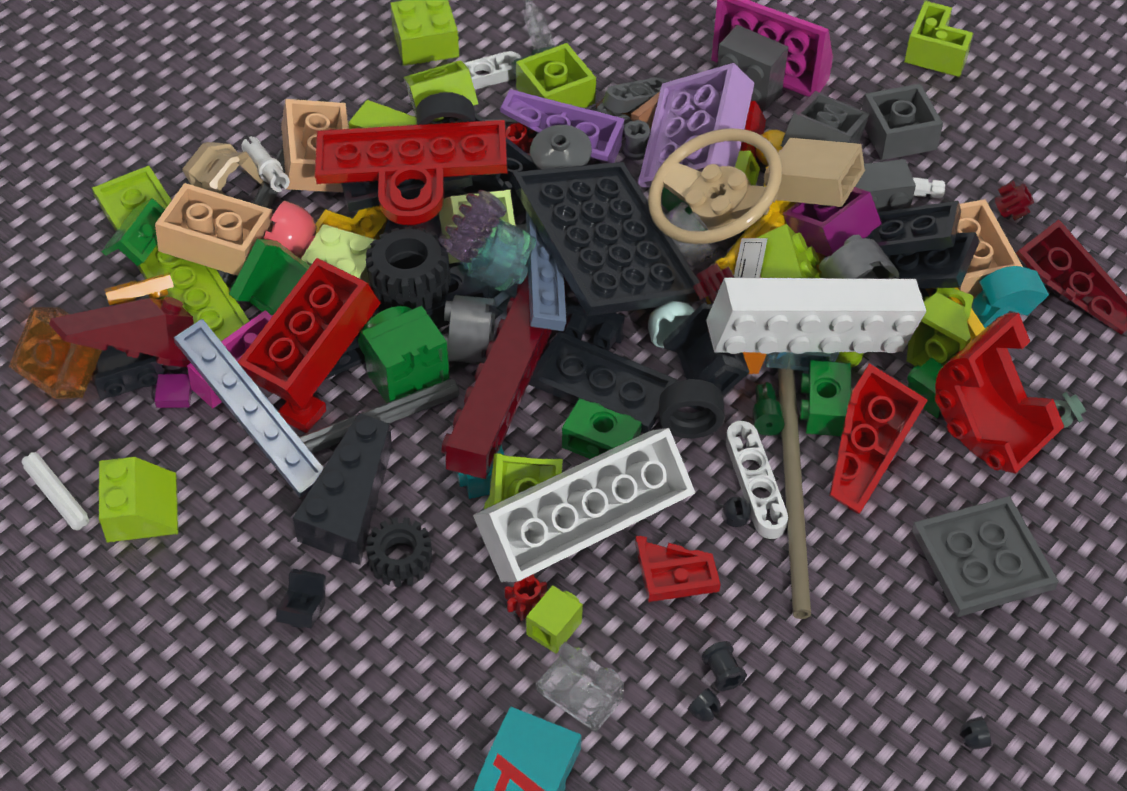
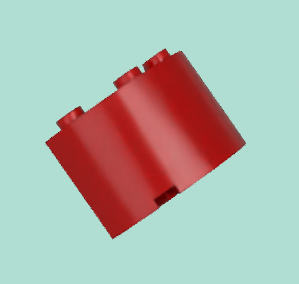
M1019 312L1004 314L995 319L940 369L935 383V402L947 422L948 432L954 438L959 439L973 454L985 461L993 470H1003L1015 474L1064 428L1054 399L1027 397L1008 351V348L1023 349L1031 342Z

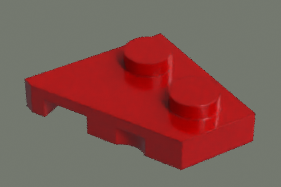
M635 537L636 551L649 602L720 592L721 583L713 554L700 550H687L683 546L668 543V546L664 547L648 543L647 537Z

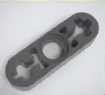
M649 78L609 86L603 99V105L608 110L616 113L635 111L660 92L662 83L669 81L662 78Z

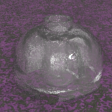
M683 202L665 215L669 222L681 229L689 231L708 230L695 212L688 215L684 211L688 205ZM672 239L690 267L699 266L707 262L719 252L718 248H711L710 244L712 243L689 244Z

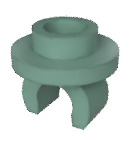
M1064 392L1062 396L1065 401H1054L1058 412H1065L1061 417L1064 428L1072 424L1074 417L1079 423L1084 421L1081 414L1086 412L1076 394L1070 397L1067 392Z

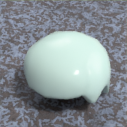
M671 301L655 308L648 320V329L652 343L656 347L664 348L663 341L695 310L688 303Z

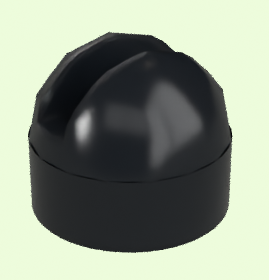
M741 496L728 498L722 510L724 522L732 527L746 525L750 519V504ZM735 507L740 508L742 515H736Z
M707 688L690 704L687 710L698 720L709 722L714 720V715L720 714L721 705L718 697Z
M982 716L970 719L962 725L960 736L964 738L962 742L966 747L982 749L992 745L989 730Z

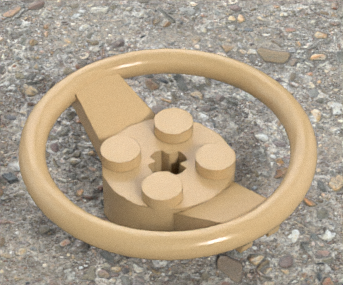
M728 128L714 130L687 141L668 156L652 180L648 196V206L653 222L666 236L689 244L714 243L739 234L754 224L762 215H767L772 202H775L778 198L777 193L782 180V164L779 154L766 138L744 129ZM725 141H740L755 146L764 154L769 165V178L766 187L752 186L745 173L735 167H719L716 164H710L701 172L679 163L690 154L708 145ZM663 187L686 202L700 225L707 229V231L684 230L669 222L661 207Z

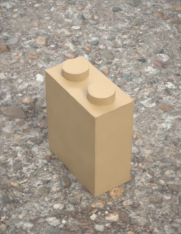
M789 138L782 150L778 152L782 164V180L776 200L842 207L865 171L862 145L857 143ZM769 167L766 169L764 175V183L766 186L769 178Z

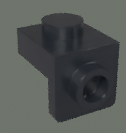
M292 569L289 573L288 591L276 609V622L289 624L296 628L305 627L311 629L325 606L326 576L320 573Z

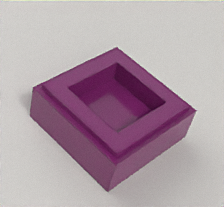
M158 374L154 400L156 408L190 407L192 389L190 387L189 374Z

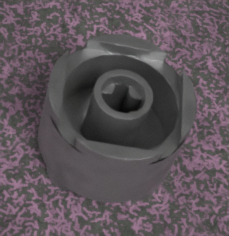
M860 235L849 237L845 241L844 246L831 256L824 258L819 264V269L822 272L821 278L894 279L896 277L898 279L899 277L898 270L874 240L862 238Z
M455 295L453 301H446L444 320L450 321L449 334H443V337L447 341L449 361L485 363V350H487L489 342L494 338L495 314L489 312V305L495 306V299Z

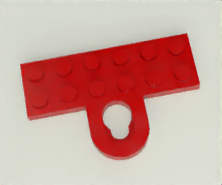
M505 120L317 131L316 184L379 181L378 198L382 213L392 222L402 225H417L427 222L441 211L444 204V177L507 173ZM408 179H419L426 184L420 190V195L411 200L403 198L397 186Z

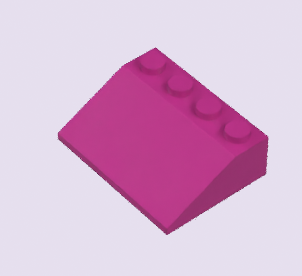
M717 0L712 61L718 63L719 44L736 25H739L788 46L784 88L808 97L815 91L821 92L830 78L833 60L829 30L827 28L750 0Z

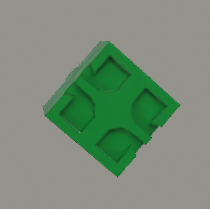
M406 306L388 308L371 318L361 330L358 345L365 356L367 375L386 403L449 379L447 341L422 306L415 309Z

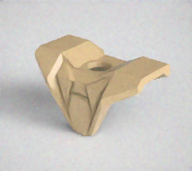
M203 143L183 167V173L191 185L223 195L225 194L221 190L226 184L227 177L237 168L260 185L263 182L258 174L256 165L248 153L237 152L231 144Z

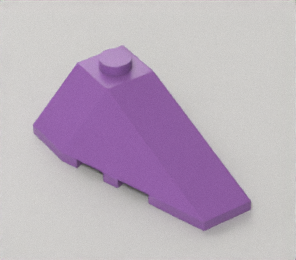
M511 89L500 107L501 113L538 133L555 125H570L582 130L591 141L592 155L590 159L604 163H614L621 148L624 118Z

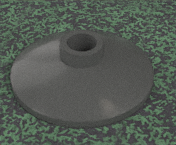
M555 125L542 130L535 136L530 146V155L532 162L539 170L585 166L591 158L592 145L589 137L582 130L570 125Z

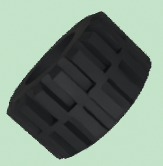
M405 227L402 230L395 228L389 234L385 232L379 235L380 240H374L371 243V248L367 249L366 266L369 286L380 303L384 304L386 309L396 306H406L415 309L422 306L427 310L432 307V303L438 304L442 301V295H447L451 281L448 250L442 238L437 239V234L434 232L426 233L424 228L416 230L412 229V227Z

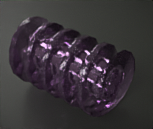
M479 190V196L470 193L466 196L467 201L472 206L461 204L459 210L464 216L454 214L452 220L457 226L448 224L445 230L449 236L441 234L438 238L440 244L449 254L465 263L472 262L471 259L475 258L479 253L478 248L483 247L486 242L485 238L490 237L493 232L492 228L497 227L500 222L499 218L503 217L507 212L506 207L497 197L484 190Z

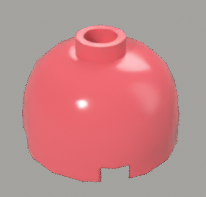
M283 201L273 214L270 221L275 223L271 232L266 230L264 239L278 241L301 259L315 238L316 225L313 217L307 210L294 203Z

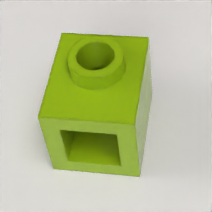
M552 585L526 616V635L557 654L582 623L583 604L571 592L561 591Z

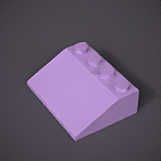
M734 63L662 83L638 185L650 188L652 180L662 163L687 141L714 130L728 128L745 129L754 82ZM725 141L708 145L690 154L679 164L701 172L710 164H716L719 167H735L742 142Z

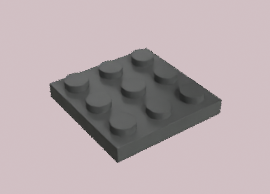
M1010 496L917 521L913 524L912 532L957 617L1055 590L1059 583Z

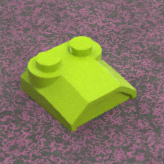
M500 453L494 454L490 496L485 502L484 510L562 473L563 459H537L506 456Z

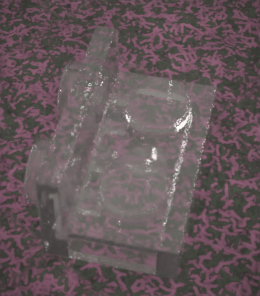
M566 642L559 647V658L536 683L537 692L594 732L601 727L623 701L624 683L620 676L614 670L607 667L603 668L595 663L583 649L579 647L573 648Z

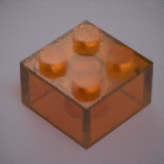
M32 307L9 367L55 399L83 398L102 350L65 342L54 331L49 322L51 318L69 315L63 309L57 307Z

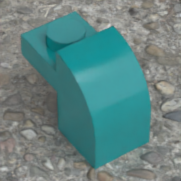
M1010 266L996 270L980 281L983 290L973 299L971 308L986 328L995 319L1007 314L1009 311L1019 312V314L1028 316L1049 296V293L1037 271L1021 266Z

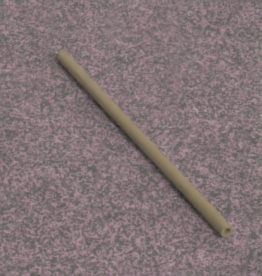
M786 352V356L777 360L779 399L783 408L785 422L782 430L786 510L788 513L787 528L792 608L795 618L805 619L811 616L796 386L793 353Z

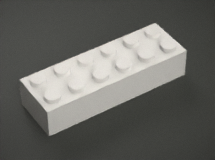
M724 278L706 321L714 353H896L904 351L925 315L926 308L916 279Z
M669 428L640 435L474 514L473 517L500 581L518 582L695 494V490Z

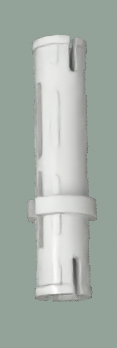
M249 137L252 142L251 144L247 139H244L241 145L242 151L247 152L257 167L260 178L268 182L276 192L282 191L279 184L282 185L284 190L287 189L290 180L283 172L280 162L268 154L256 137Z

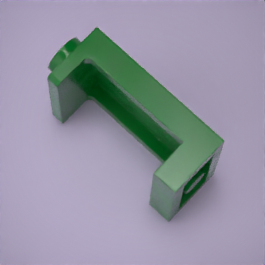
M257 238L229 295L237 301L250 302L260 311L266 310L273 316L310 266L278 241Z

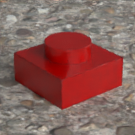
M312 396L303 409L287 401L278 412L289 425L308 433L327 410L325 402Z

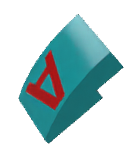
M510 706L473 791H565L566 780L581 750L582 735Z

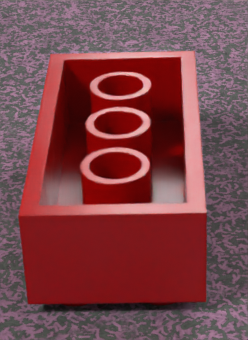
M316 258L239 359L238 363L256 385L303 409L381 303L367 282Z

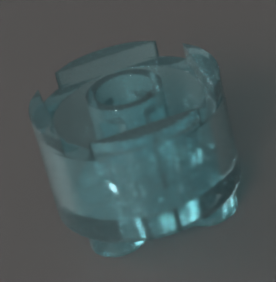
M489 216L479 225V227L483 228L479 237L475 235L471 237L465 251L463 268L468 270L465 273L467 276L499 291H505L514 283L521 284L525 280L528 273V267L525 265L529 254L536 245V238L527 231L496 216Z

